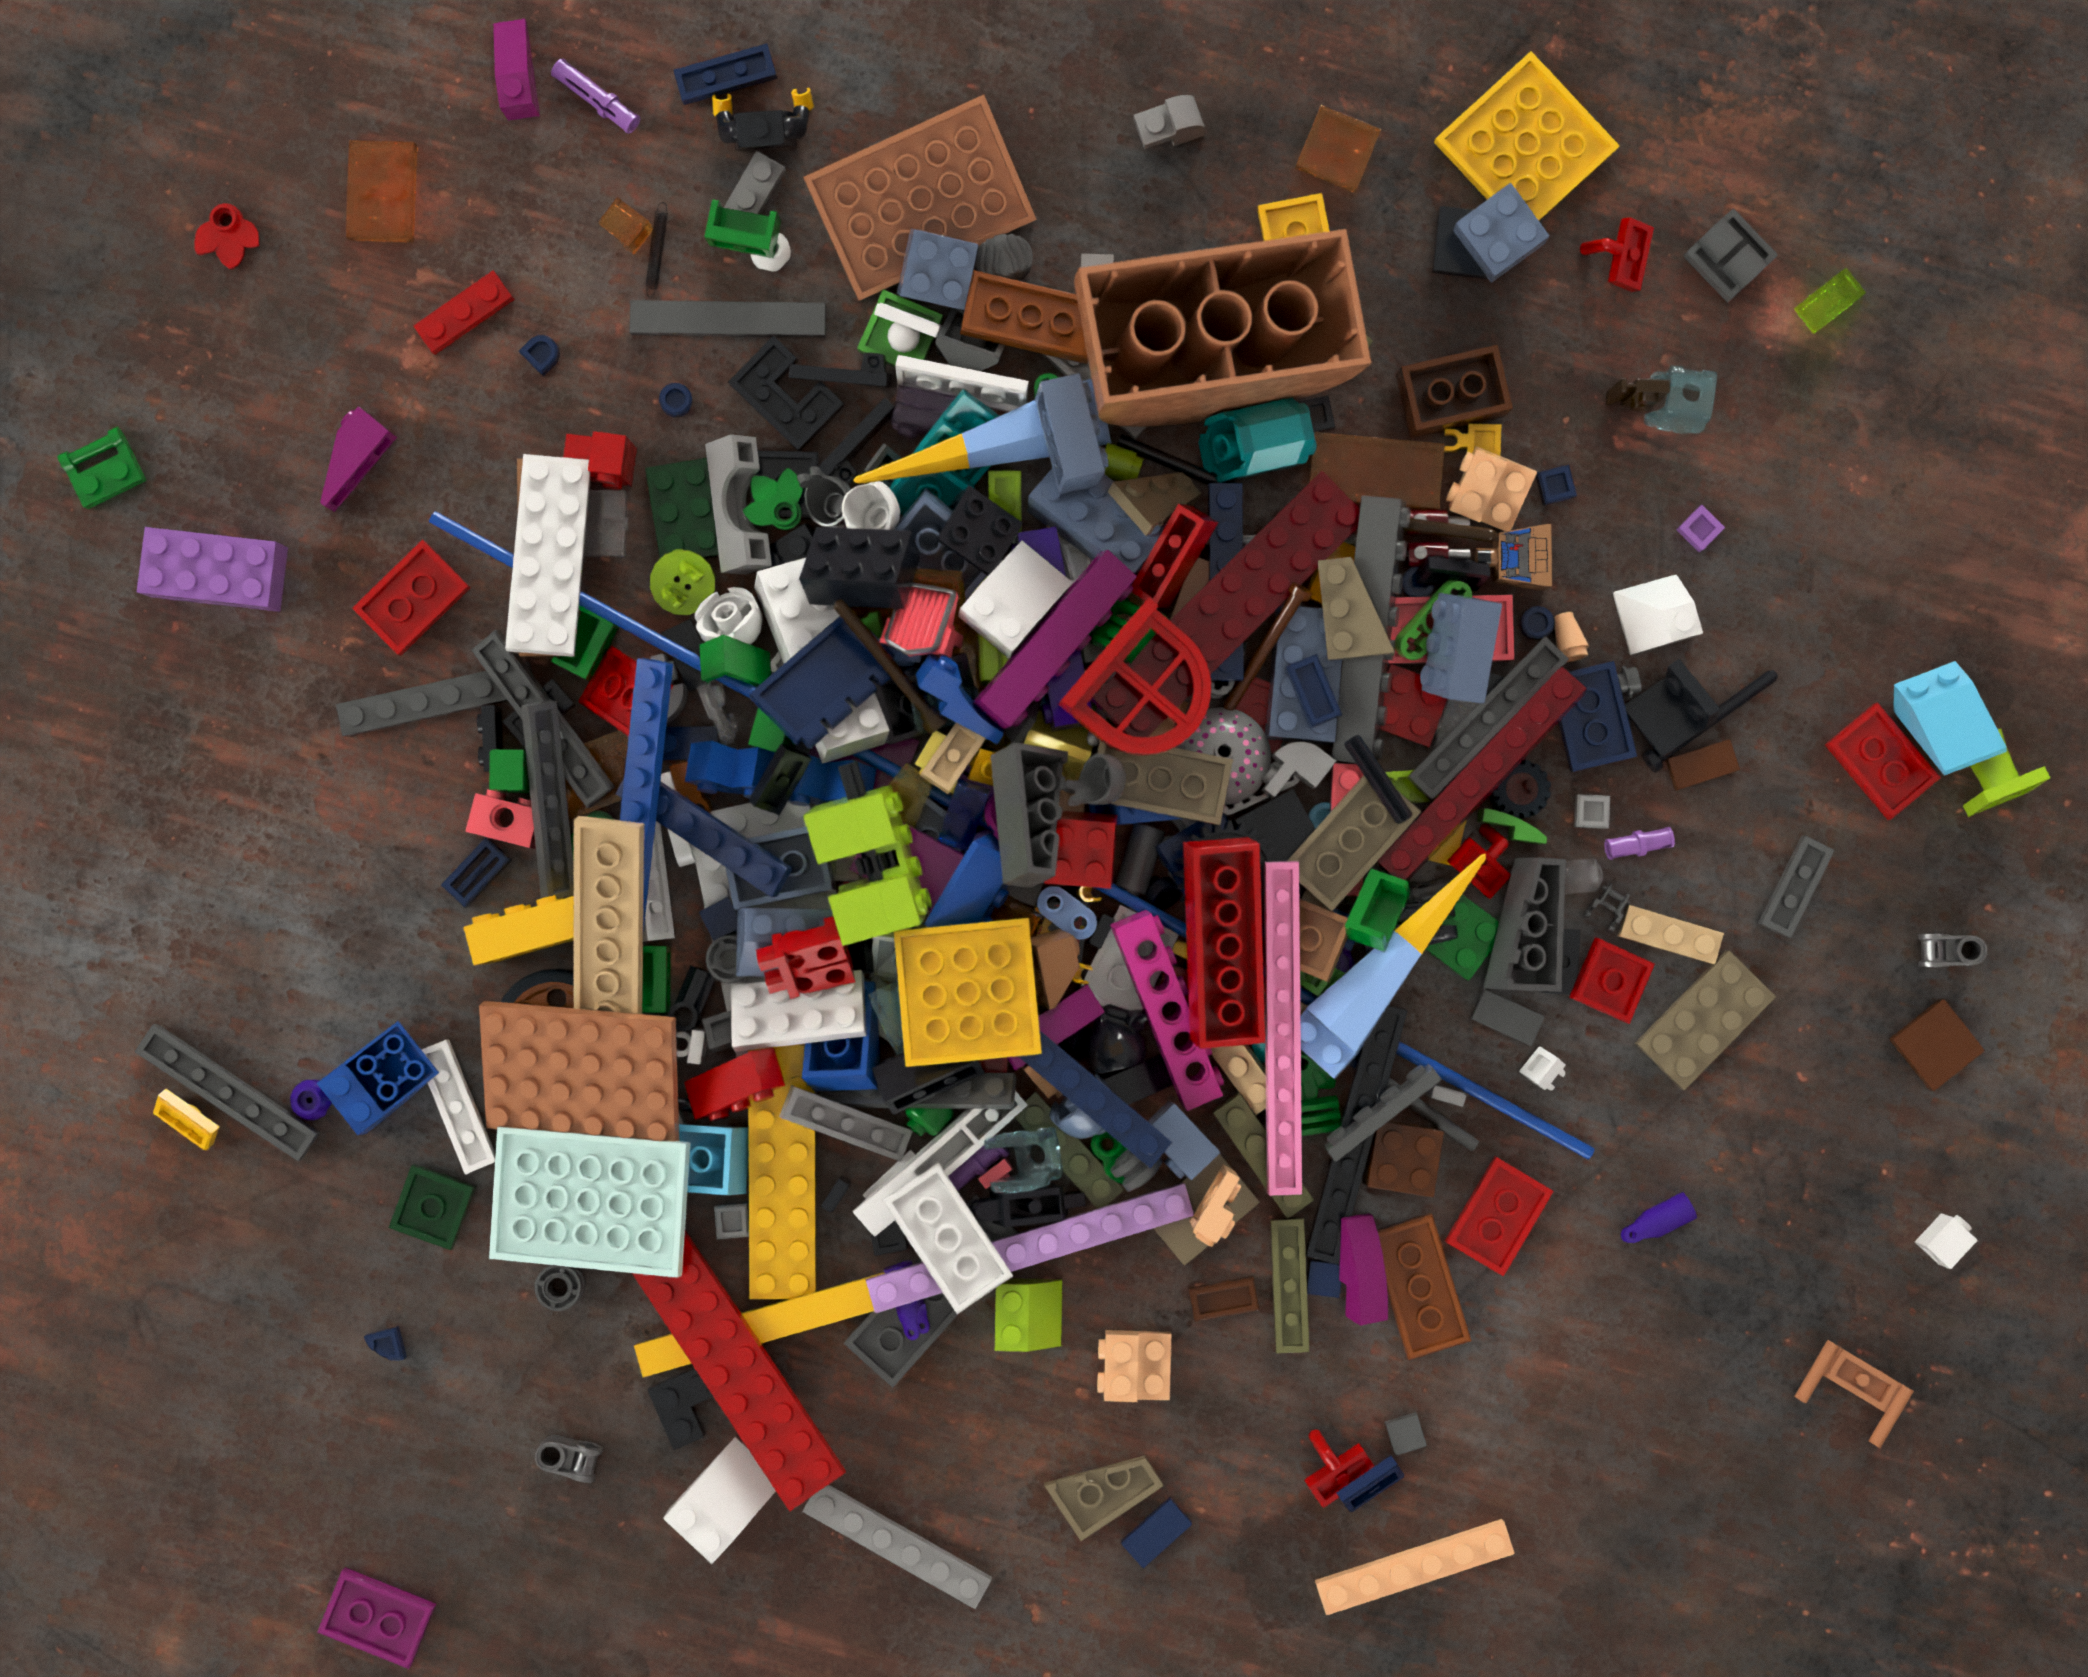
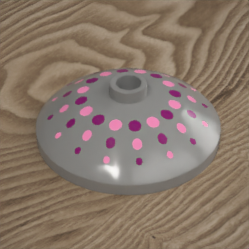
M1223 707L1210 708L1207 710L1197 730L1175 748L1219 757L1221 756L1218 753V749L1220 747L1228 748L1230 755L1224 758L1233 759L1224 805L1236 804L1249 798L1263 784L1261 780L1268 772L1271 763L1269 741L1260 725L1247 714L1239 710H1226Z

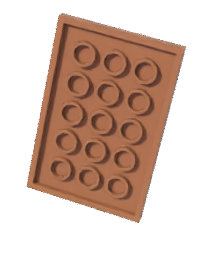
M985 95L978 96L803 177L858 301L899 283L910 228L973 242L980 246L987 239L994 238L996 235L1006 234L1037 220Z
M484 1001L479 1005L486 1128L497 1129V1127L502 1126L622 1138L652 1139L653 1141H680L676 1017Z

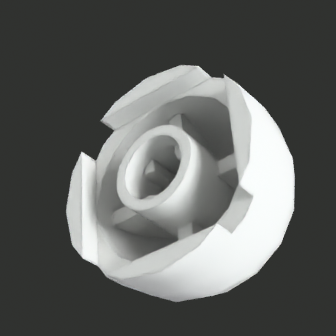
M728 588L730 593H725L721 596L718 592H715L700 604L695 612L694 618L697 621L695 626L705 642L724 634L751 645L761 633L763 617L753 594L744 588Z

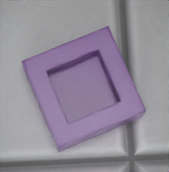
M1700 505L1676 530L1698 552H1701L1725 527L1703 505Z

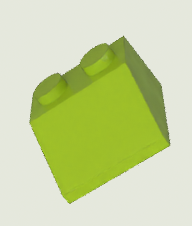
M1010 1278L996 1287L995 1351L1029 1352L1061 1346L1062 1279Z

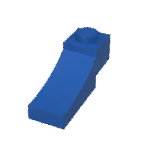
M932 653L929 654L916 673L919 688L938 698L940 714L998 744L1004 735L1003 729L972 703L974 700L961 685L962 679L958 665L944 655H941L939 658Z

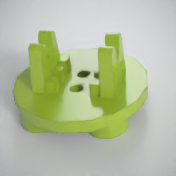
M675 549L665 554L655 563L650 575V590L654 600L664 610L675 615H690L695 613L700 604L715 592L716 575L711 565L701 555L690 550ZM678 576L680 581H675L674 577ZM690 584L691 588L687 589L685 585Z

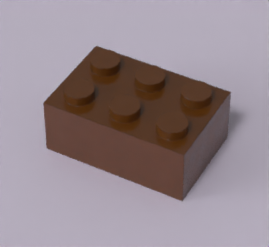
M1498 344L1401 366L1396 374L1410 438L1505 417L1513 409Z

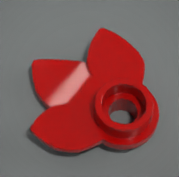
M220 204L212 209L209 221L197 229L194 240L195 252L198 255L216 252L219 260L232 270L242 262L245 248L259 247V232L253 223L243 219L242 213L234 205ZM231 216L232 222L228 226H224V218Z

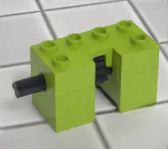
M858 762L838 767L847 797L816 805L803 815L818 864L861 853L862 857L855 860L859 876L865 874L868 876V878L839 885V893L828 896L842 946L921 925L929 913L928 908L932 907L929 891L927 888L922 889L918 876L922 875L918 856L912 857L909 844L913 843L910 827L908 824L903 825L900 812L903 811V804L899 792H893L892 785L866 792Z

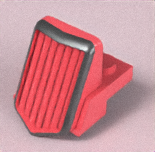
M912 583L905 609L893 610L891 618H887L879 643L893 647L907 656L932 653L933 655H944L952 658L953 647L961 649L964 637L956 632L955 626H953L958 602L957 592L952 589Z

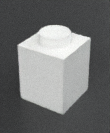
M1941 1213L1919 1236L1915 1243L1938 1265L1952 1269L1978 1240L1969 1232L1972 1227L1958 1215L1951 1217Z

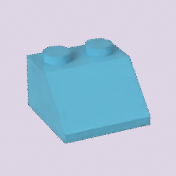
M679 1124V1140L691 1142L687 1192L716 1195L746 1194L749 1158L748 1127Z

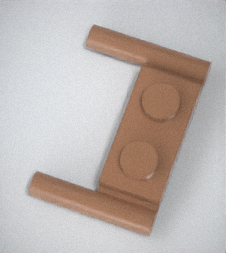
M1827 1340L1794 1397L1807 1403L1822 1376L1827 1377L1885 1412L1868 1440L1870 1443L1881 1448L1914 1391Z

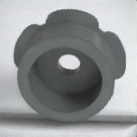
M1622 666L1621 673L1617 674L1622 693L1626 692L1628 697H1633L1634 693L1642 691L1638 670L1635 666L1630 668Z

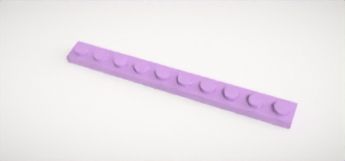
M1180 1183L1068 1217L1062 1221H1055L991 1241V1243L1012 1272L1194 1216L1185 1183ZM923 1262L865 1279L875 1313L943 1293Z

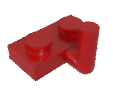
M1631 217L1623 218L1620 222L1616 241L1610 238H1602L1583 242L1580 245V252L1582 255L1605 251L1613 254L1608 283L1630 292L1641 291L1654 227Z
M1486 823L1480 827L1479 833L1492 844L1489 849L1485 851L1472 838L1468 837L1447 862L1461 873L1480 855L1486 854V860L1471 880V883L1486 897L1491 899L1511 876L1496 861L1507 849L1509 842L1497 830Z
M1312 1430L1309 1433L1308 1437L1325 1463V1466L1304 1479V1481L1324 1508L1339 1498L1336 1492L1375 1466L1360 1443L1336 1457L1319 1430Z

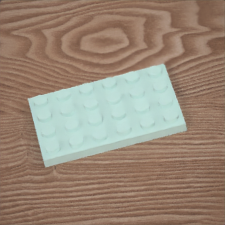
M497 1127L489 1259L676 1278L682 1276L691 1142L653 1141L652 1139Z

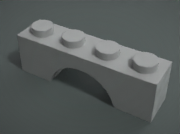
M731 434L705 444L721 573L746 575L771 567L768 534L757 530L743 513V509L746 507L749 484L752 477L760 470L756 437Z

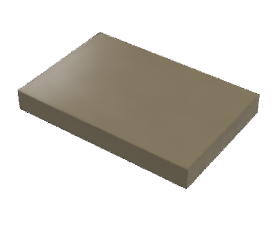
M1220 1154L1192 1181L1185 1177L1178 1183H1185L1193 1213L1196 1211L1222 1165L1224 1164L1231 1168ZM1241 1179L1238 1181L1241 1188L1232 1203L1228 1201L1225 1203L1234 1213L1232 1220L1235 1223L1260 1203ZM1191 1217L1153 1228L1184 1266L1208 1247V1245L1195 1237L1196 1234L1193 1233L1194 1229L1190 1223Z

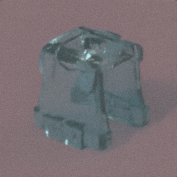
M1670 365V370L1665 373L1660 371L1654 372L1650 379L1670 380V393L1666 396V403L1663 408L1645 414V425L1656 426L1658 430L1668 432L1673 430L1674 433L1687 434L1688 432L1700 433L1703 431L1706 423L1710 421L1713 411L1717 372L1686 370L1682 366ZM1682 390L1700 391V396L1697 401L1691 402L1684 398Z
M1053 1127L1041 1128L1038 1131L1030 1132L1029 1130L1006 1132L987 1138L984 1141L985 1149L1014 1146L1018 1174L991 1182L992 1191L995 1193L1004 1192L1005 1194L1032 1191L1049 1185L1050 1180H1057L1062 1177L1063 1167L1058 1136ZM1034 1145L1042 1147L1045 1152V1159L1041 1164L1033 1161L1031 1157V1149Z

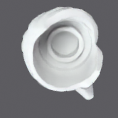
M870 482L856 486L848 491L842 502V514L846 528L894 530L899 522L900 508L895 494L883 482Z

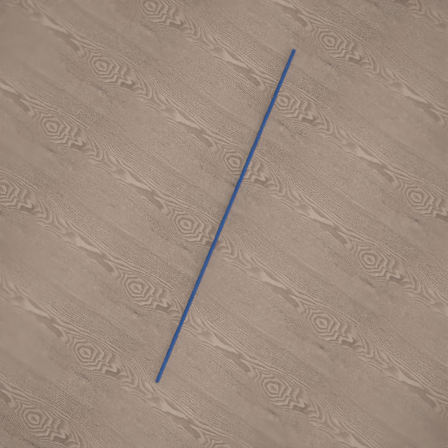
M433 512L429 523L513 568V553L439 512ZM580 591V606L701 672L699 655ZM727 675L715 679L749 699L750 693L757 688ZM870 749L852 754L978 825L994 832L991 825L988 827L987 823L982 821L983 817L979 816L977 819L967 813L968 803L950 793H945L930 782ZM1113 883L1111 889L1095 888L1138 913L1147 910L1153 917L1158 915L1164 927L1187 939L1186 923ZM1263 966V977L1265 982V967ZM1300 987V1002L1309 1006L1318 998L1317 995ZM1399 1041L1396 1054L1417 1066L1422 1065L1425 1067L1430 1064L1442 1080L1588 1160L1592 1157L1595 1150L1593 1147Z

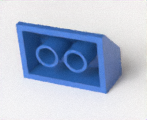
M994 832L982 836L971 843L924 924L931 928L993 921L990 917L995 907L999 909L1009 895V891L1006 890L1008 885L1003 884L999 841L993 835Z

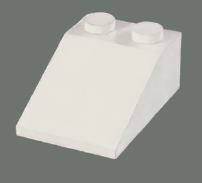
M1021 541L963 604L958 617L1007 658H1010L1070 588L1073 582L1026 543Z
M735 1436L669 1508L663 1519L713 1564L776 1490L744 1442Z

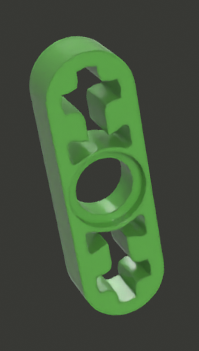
M1449 580L1442 584L1396 636L1395 650L1401 657L1418 660L1427 653V637L1420 634L1424 632L1429 635L1432 632V629H1429L1426 624V618L1432 612L1434 602L1438 600V593L1451 594V590L1454 589L1460 590L1457 594L1459 596L1472 597V591L1468 584L1457 580ZM1408 638L1416 639L1414 641L1416 646L1414 651L1408 649L1409 644L1406 642Z

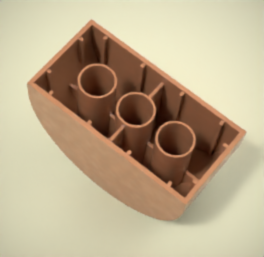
M1346 229L1081 267L1074 278L1098 416L1103 422L1108 424L1149 427L1205 421L1206 418L1221 412L1234 411L1281 399L1293 398L1299 400L1340 385L1360 374L1371 364Z

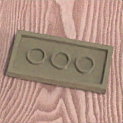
M1101 740L1099 741L1097 754L1114 756L1121 761L1126 772V784L1123 794L1115 802L1107 804L1218 826L1221 825L1233 759L1179 748H1173L1154 755H1132L1113 749Z
M1364 775L1287 860L1299 862V883L1330 911L1336 908L1421 813L1416 806L1398 791L1411 810L1412 816L1405 822L1397 824Z
M1725 950L1717 958L1715 965L1712 964L1635 1044L1680 1089L1685 1090L1776 996L1732 952Z

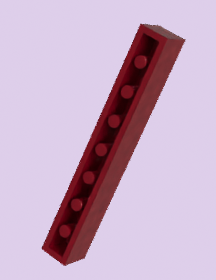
M1561 666L1377 861L1378 865L1389 875L1409 881L1585 695L1587 688Z

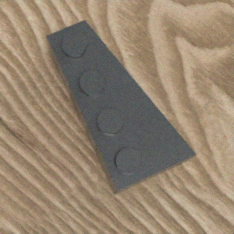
M1014 742L991 755L1002 878L1005 885L1031 888L1054 877L1056 874L1059 835L1056 833L1057 821L1061 820L1062 807L1059 806L1060 791L1065 788L1066 777L1062 776L1063 764L1067 763V751Z
M1539 857L1514 859L1483 989L1562 992L1566 859Z

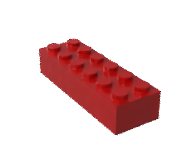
M1249 837L1183 842L1190 1040L1199 1049L1265 1043L1260 843Z

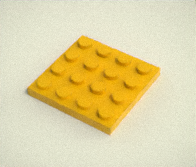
M1532 51L1434 140L1437 147L1487 200L1506 185L1512 183L1538 221L1548 214L1620 146Z
M1029 918L894 932L906 1067L1042 1054Z

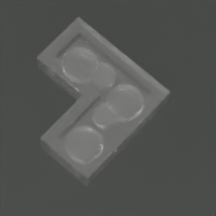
M715 680L710 682L700 681L697 690L708 718H712L721 743L727 745L735 742V733L740 730L734 714H727L724 705L728 698L722 683H715Z

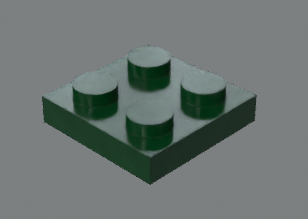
M416 1164L411 1165L388 1228L452 1250L454 1249L476 1186Z

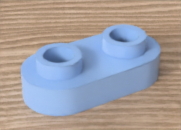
M1051 886L1045 888L1039 894L1037 899L1039 912L1057 927L1080 940L1090 937L1095 932L1097 927L1095 914L1064 889ZM1052 896L1060 900V906L1057 909H1050L1047 905L1048 899ZM1079 916L1084 917L1087 921L1086 927L1081 930L1074 926V920Z

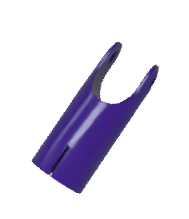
M1681 1192L1645 1210L1633 1224L1622 1229L1621 1238L1626 1243H1636L1644 1238H1660L1697 1219V1214L1684 1192Z
M908 1260L891 1265L884 1269V1273L911 1266L913 1262ZM924 1299L895 1307L899 1321L908 1339L916 1340L920 1333L925 1334L930 1330ZM924 1323L925 1328H922L920 1324ZM910 1330H913L914 1335L910 1334Z

